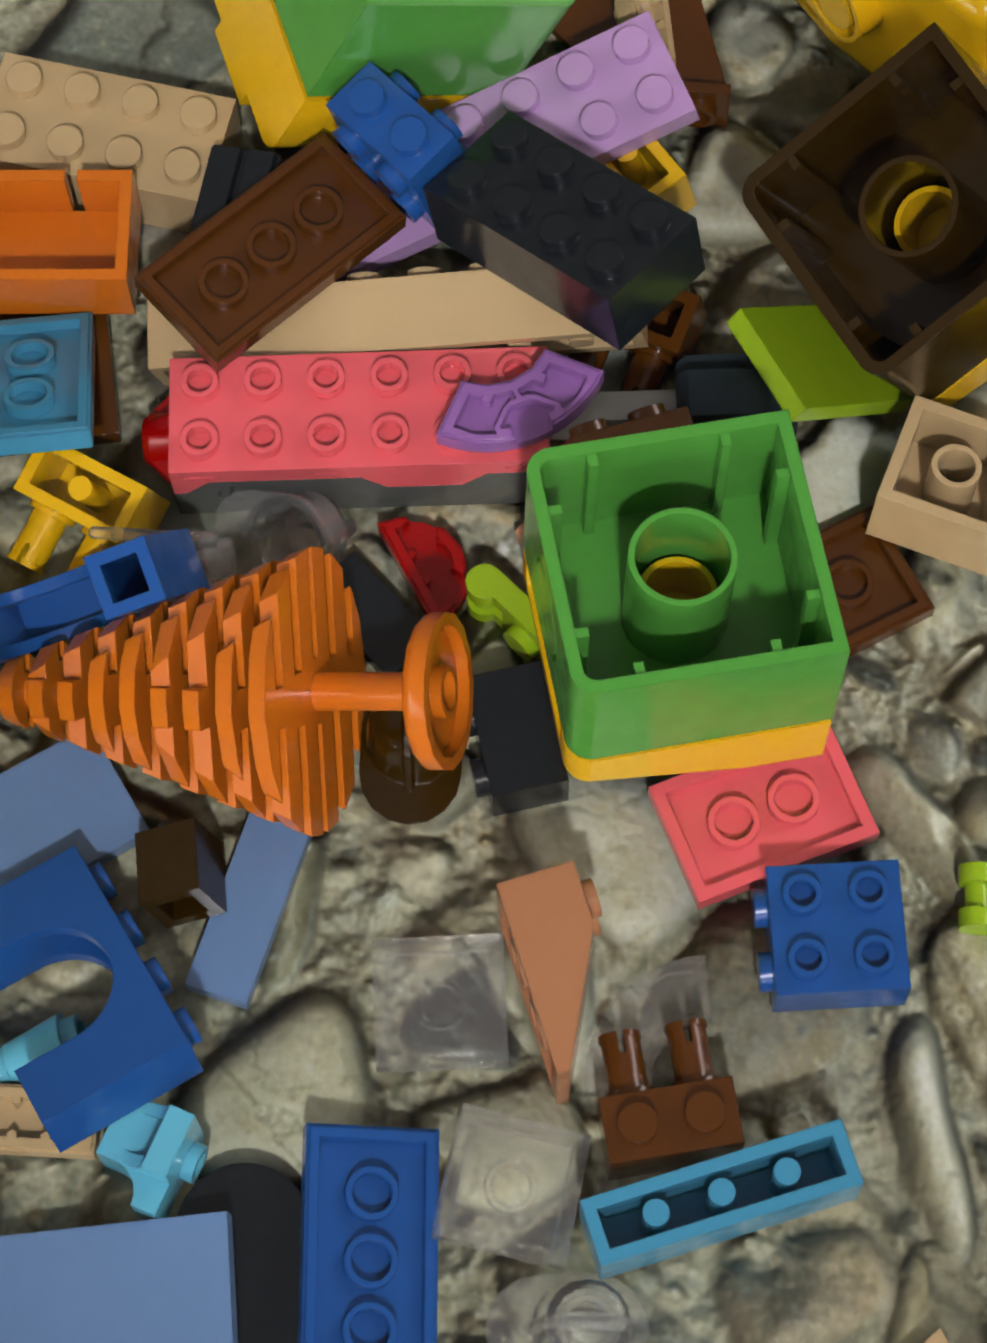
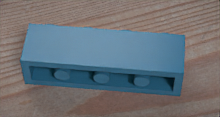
M840 1118L581 1199L579 1201V1218L599 1280H603L856 1200L864 1185V1181L842 1119Z

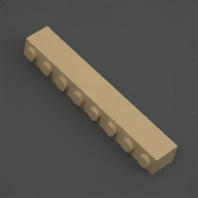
M475 262L468 266V271L444 273V270L438 267L422 266L409 269L407 276L383 278V275L366 271L351 273L347 275L346 281L332 283L240 356L547 346V350L557 354L618 349ZM147 299L148 370L161 383L169 386L170 359L202 358V356ZM645 326L622 349L648 347V327Z

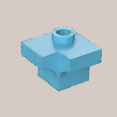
M150 1101L110 1124L96 1153L105 1167L122 1173L132 1180L133 1198L130 1205L138 1218L149 1220L167 1218L184 1181L193 1184L198 1178L206 1161L209 1147L202 1144L205 1135L195 1114L171 1104L170 1106H164Z

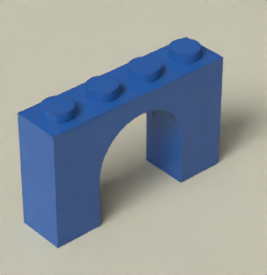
M184 528L137 537L84 557L85 565L0 594V665L19 656L40 651V648L56 642L73 639L75 635L96 627L103 628L110 622L122 617L141 614L144 609L157 604L176 601L179 596L202 587L210 588L189 529Z
M75 845L0 886V991L47 965L67 960L93 962L109 969L113 973L112 989L106 1006L88 1028L14 1071L43 1126L60 1153L204 1071L192 1048L203 1042L195 1024L184 1006L173 1012L171 1011L164 997L174 992L159 962L153 957L143 963L136 948L146 942L127 908L117 914L114 913L108 901L117 897L118 894L100 862H97L88 867Z

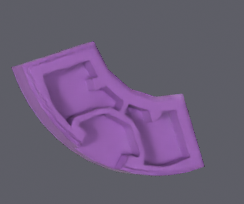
M545 349L532 368L510 381L488 385L461 381L436 434L437 444L463 451L487 453L514 450L538 443L564 429L590 405L604 382V371Z

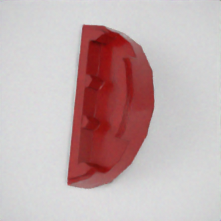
M397 517L377 523L379 535L423 614L449 612L455 613L457 616L466 601L465 580L468 573V566L462 547L446 529L440 526L435 528L424 522L409 521V517Z

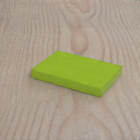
M817 305L740 308L727 321L728 327L782 410H789L792 422L900 413L914 400L913 397L865 371Z

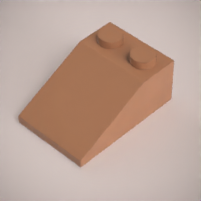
M574 860L496 883L499 926L556 1104L569 1101L592 963L593 937L601 935L598 917H602V910L597 891L591 878L580 881Z

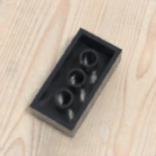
M511 111L507 112L423 188L438 240L618 350L627 345L705 270L697 220L694 216Z

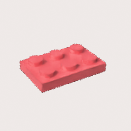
M831 726L823 755L749 768L683 773L648 787L649 799L698 910L761 886L765 867L817 864L878 840L880 833Z

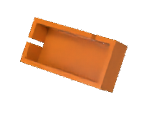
M0 170V314H72L93 312V314H136L137 288L135 287L134 276L138 274L142 205L133 170H77V184L85 211H75V203L65 170Z

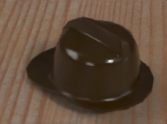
M365 711L362 721L359 774L362 792L371 808L389 821L406 825L428 822L444 812L457 795L462 773V760L454 770L425 769L411 751L405 732L403 711Z

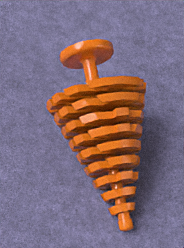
M311 546L288 555L282 561L274 560L252 568L245 575L237 574L216 582L210 588L202 587L179 596L175 602L167 601L144 609L139 616L132 614L114 620L104 630L96 627L77 634L70 644L62 640L40 648L36 658L28 653L6 661L0 671V712L4 719L16 726L28 730L29 726L34 728L37 726L47 737L64 743L65 739L81 749L100 756L101 752H104L106 758L138 769V765L142 766V773L160 780L176 781L180 783V787L196 794L209 795L216 798L217 802L236 809L245 808L257 817L273 823L282 822L288 828L314 837L324 835L323 831L329 832L339 821L338 807L342 809L347 807L355 785L353 748L360 752L362 721L365 711H403L405 732L411 751L419 763L428 770H454L463 759L470 737L473 715L474 677L471 651L464 626L455 613L449 612L427 613L414 626L406 647L403 672H366L360 617L351 585L344 588L343 568L331 552L324 555L322 547Z

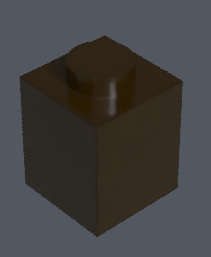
M195 817L170 818L161 822L156 828L135 833L139 905L167 928L227 913L222 842Z

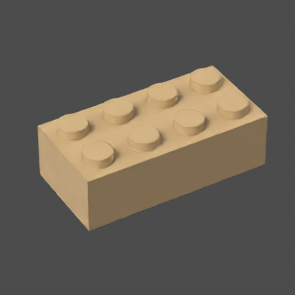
M5 52L0 65V170H65L74 199L75 210L85 211L77 184V170H133L142 205L141 223L189 233L211 148L214 147V144L239 147L243 135L237 101L234 98Z
M915 395L877 493L865 534L987 576V419Z

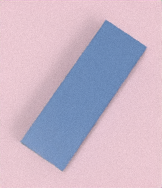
M249 812L224 878L227 913L209 918L184 983L186 990L243 1009H249L312 840L311 836L288 828L282 822L273 823Z

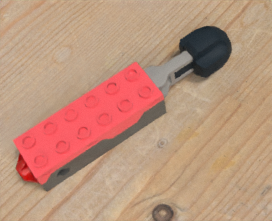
M547 346L238 356L218 373L203 358L170 359L169 396L143 419L142 448L144 461L172 486L180 514L525 503L527 465L531 457L544 448L561 446L570 437L569 429L584 422L604 418L607 427L628 422L627 415L632 411L657 403H663L666 411L688 406L693 424L780 411L782 408L747 355L737 353L684 355L676 363L674 389L598 392L590 405L577 419L549 438L523 448L503 452H469L437 444L436 437L461 381L484 385L510 381L532 368L544 350L547 349ZM792 422L796 437L798 422Z

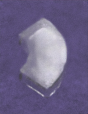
M706 954L689 956L658 966L639 977L615 998L602 1016L590 1041L584 1070V1097H599L609 1093L602 1051L598 1044V1037L600 1035L616 1031L619 1049L624 1053L622 1043L623 1029H639L642 1037L640 1041L648 1084L651 1086L653 1067L665 1046L668 1045L663 1027L671 1022L682 1020L684 1031L688 1030L690 1018H704L707 1025L711 1024Z

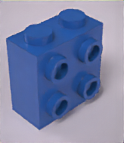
M370 61L326 104L338 125L332 134L341 146L352 155L350 159L374 184L381 180L393 192L389 196L390 200L410 221L416 223L422 217L434 227L423 188L467 149L459 141L463 134L458 126L440 109L436 108L429 114L417 103L421 99L420 95L401 74L394 71L388 77Z
M898 859L765 867L762 888L751 889V910L753 927L765 928L767 952H757V981L759 992H771L772 1012L898 1006L905 1004L911 990Z

